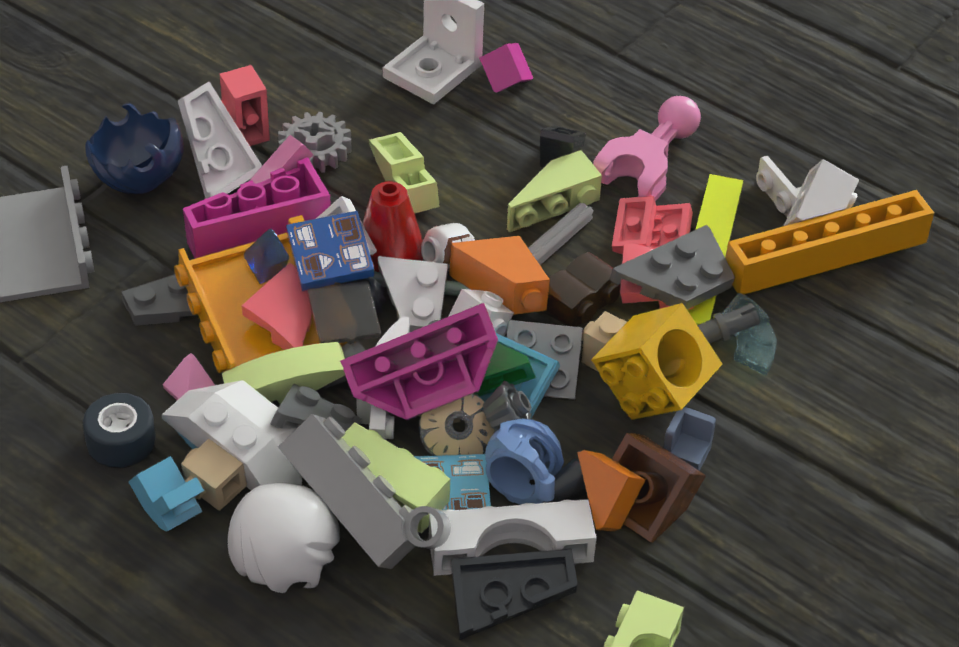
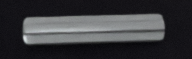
M579 203L528 247L539 265L592 220L593 209L590 206L587 207L585 203Z

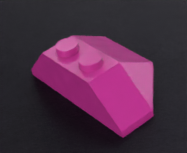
M481 303L340 360L353 397L408 420L478 392L498 342V337L484 303Z

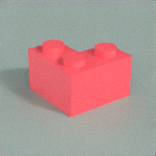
M252 65L220 73L221 101L249 146L269 141L267 89Z

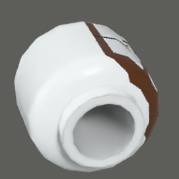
M460 223L436 226L428 230L421 244V253L423 259L427 262L448 264L449 271L452 243L474 241L475 239L468 229Z

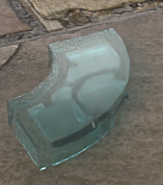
M738 293L722 312V315L752 303L755 307L753 311L756 310L759 316L760 325L734 334L738 344L734 360L766 376L772 367L775 357L776 335L769 323L770 318L764 310L747 296Z

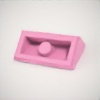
M289 135L249 181L252 180L255 184L270 179V172L280 168L285 169L286 172L297 167V161L306 157L310 159L314 154L299 140Z

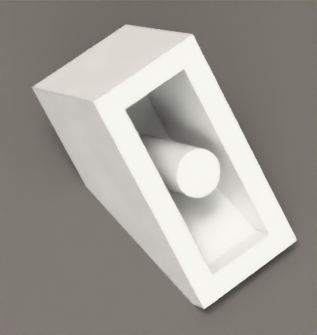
M821 160L809 170L784 226L851 208L857 198L854 190L859 179L828 161Z

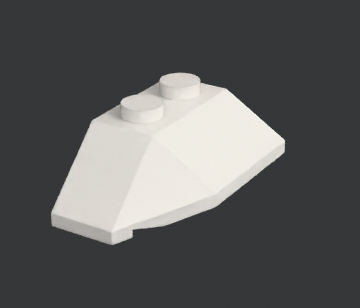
M241 380L188 390L162 414V419L196 447L199 448L205 441L210 439L241 461L245 470L246 487L250 490L260 485L272 483L302 485V475L278 448L300 424L285 421L282 428L271 425L270 423L278 407L245 381Z

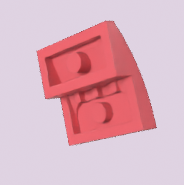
M654 196L621 198L619 200L612 241L613 252L623 255L624 244H638L655 249L690 233L693 216L691 204L656 206Z

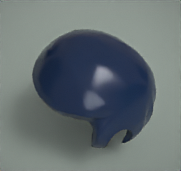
M126 103L121 106L127 110L125 118L119 122H112L105 116L99 129L91 136L90 141H86L85 151L92 170L107 186L126 194H144L167 181L177 170L184 153V143L181 129L174 118L159 119L155 111L141 114L135 106Z

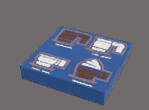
M358 211L286 225L302 291L374 276V267Z

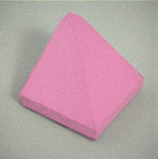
M190 353L163 383V388L178 400L188 390L214 386L215 384L197 358Z

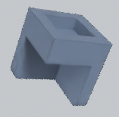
M687 407L678 410L667 428L664 448L700 471L712 446L716 419Z

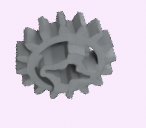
M306 112L303 119L293 116L292 124L283 123V131H278V148L289 135L293 136L314 154L309 160L313 167L319 168L321 172H325V166L328 165L335 169L338 168V160L346 162L347 153L352 151L351 130L345 128V121L336 122L335 115L333 114L328 118H323L322 112H318L316 116H311Z

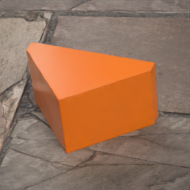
M586 450L577 452L596 530L616 531L621 529L645 479L602 453Z

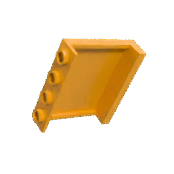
M300 215L293 218H289L288 224L303 222L305 220L303 216ZM287 233L192 260L188 259L184 248L178 249L179 265L174 266L175 276L179 286H185L188 291L187 302L192 315L198 314L201 320L199 327L204 342L206 344L211 343L214 349L212 357L218 373L226 372L238 365L267 354L284 350L272 343L270 331L242 315V305L286 265L291 263L296 267ZM337 285L316 288L319 292V301L316 311L312 313V324L310 331L306 332L303 346L338 342L343 347L346 343L350 345L355 343L357 325Z

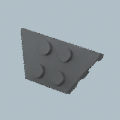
M705 225L613 268L609 279L618 285L623 279L641 286L640 294L646 297L660 300L668 306L683 303L688 310L730 289L735 276L711 229Z

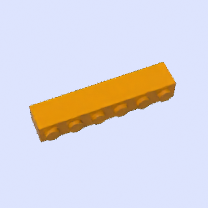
M914 190L728 241L726 261L735 276L732 285L739 296L927 243L934 212L919 192Z

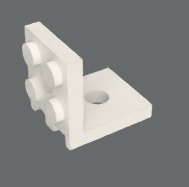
M424 0L423 36L383 67V78L432 104L438 102L482 65L479 57L482 56L484 3L478 0Z

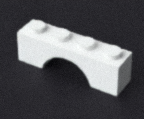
M588 499L538 504L524 503L502 507L486 506L466 510L448 509L442 512L446 514L450 521V535L442 546L430 549L434 576L451 574V559L483 556L490 549L507 543L526 544L540 551L572 549L574 564L594 562L596 534ZM429 514L430 540L436 534L438 527L437 521L432 514Z

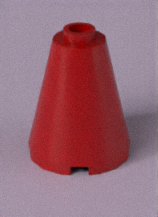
M386 181L376 185L371 192L362 222L377 250L373 255H370L374 271L380 272L378 269V256L424 261L421 253L423 239L407 189L400 183Z

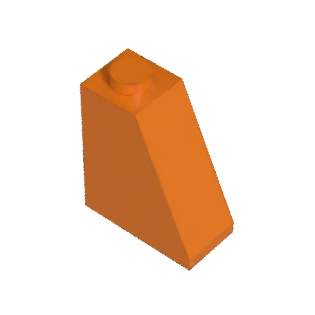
M520 236L452 243L449 274L453 279L471 290L490 291L497 294L504 300L502 304L514 312L513 315L546 311L550 279Z

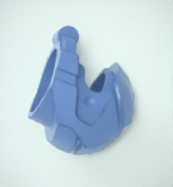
M517 419L500 423V429L490 437L486 446V475L489 482L513 503L521 505L524 503L538 504L543 501H552L555 493L554 475L561 470L564 462L561 445L556 435L547 425L532 419ZM534 479L535 485L529 484L530 480Z

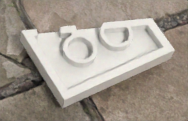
M205 83L178 100L205 199L222 192L228 194L251 179L262 165L211 83Z

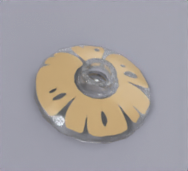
M473 393L421 414L419 420L420 438L427 451L433 456L484 454L490 437L495 433L483 412L485 400L476 393ZM460 418L464 420L466 428L463 432L454 430V419Z

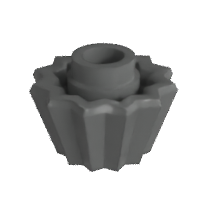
M503 381L483 403V412L486 415V420L495 431L500 429V423L531 419V404L522 391L516 390L513 383L509 384L507 381Z

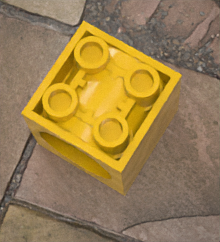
M683 303L632 316L591 359L601 378L608 384L620 402L621 408L629 415L631 420L682 410L722 365L719 357Z

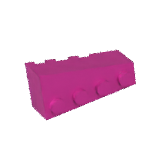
M306 157L297 161V167L286 172L283 168L270 172V179L255 184L251 180L241 184L236 193L229 195L222 192L183 208L187 244L194 258H199L287 233L286 225H288L289 218L302 215L305 221L316 219L331 206L330 194L309 158Z

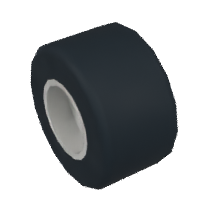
M129 393L106 395L93 402L84 414L83 430L89 454L98 463L108 467L120 468L135 465L145 459L154 448L156 433L153 414L150 406L140 397Z

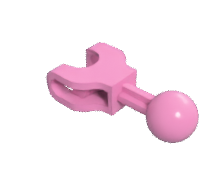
M685 96L671 97L661 105L658 112L659 126L652 134L639 129L633 136L619 137L608 141L598 153L593 163L602 175L601 183L608 185L618 177H633L638 180V197L654 196L656 201L666 189L667 158L670 142L674 138L681 139L692 135L700 124L701 114L697 104Z

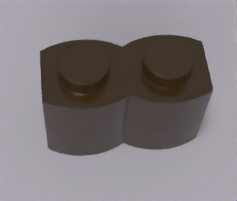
M591 252L584 253L571 262L566 269L560 270L549 277L550 283L546 310L568 326L575 327L582 322H588L594 316L597 309L607 304H613L620 296L621 283L618 285L609 279L613 267Z

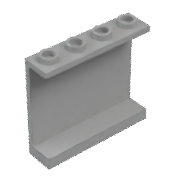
M68 166L61 167L64 187L0 197V302L90 288L87 273L94 272L91 251H83V248L90 247L86 226L79 227V224L85 223L82 202L74 203V200L80 199L77 179L70 180Z

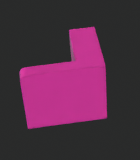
M518 43L506 44L479 57L492 89L496 93L517 83L533 79Z

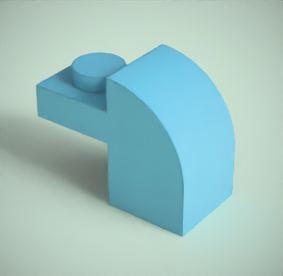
M171 456L137 474L128 481L144 510L158 527L164 531H169L202 512L195 497L204 491L197 477L185 482Z

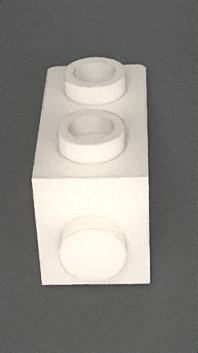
M768 156L761 157L756 174L757 184L773 200L777 209L788 217L801 187L795 188Z

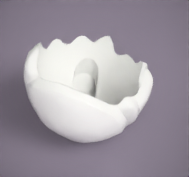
M287 483L264 484L247 493L237 505L231 517L228 531V551L236 571L242 576H248L251 582L267 585L272 591L285 593L296 582H307L304 588L316 587L319 583L322 567L334 560L331 549L340 541L338 519L318 494L308 487Z

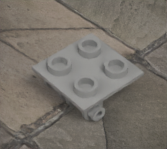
M509 320L508 339L557 360L560 364V368L544 397L575 400L583 328Z

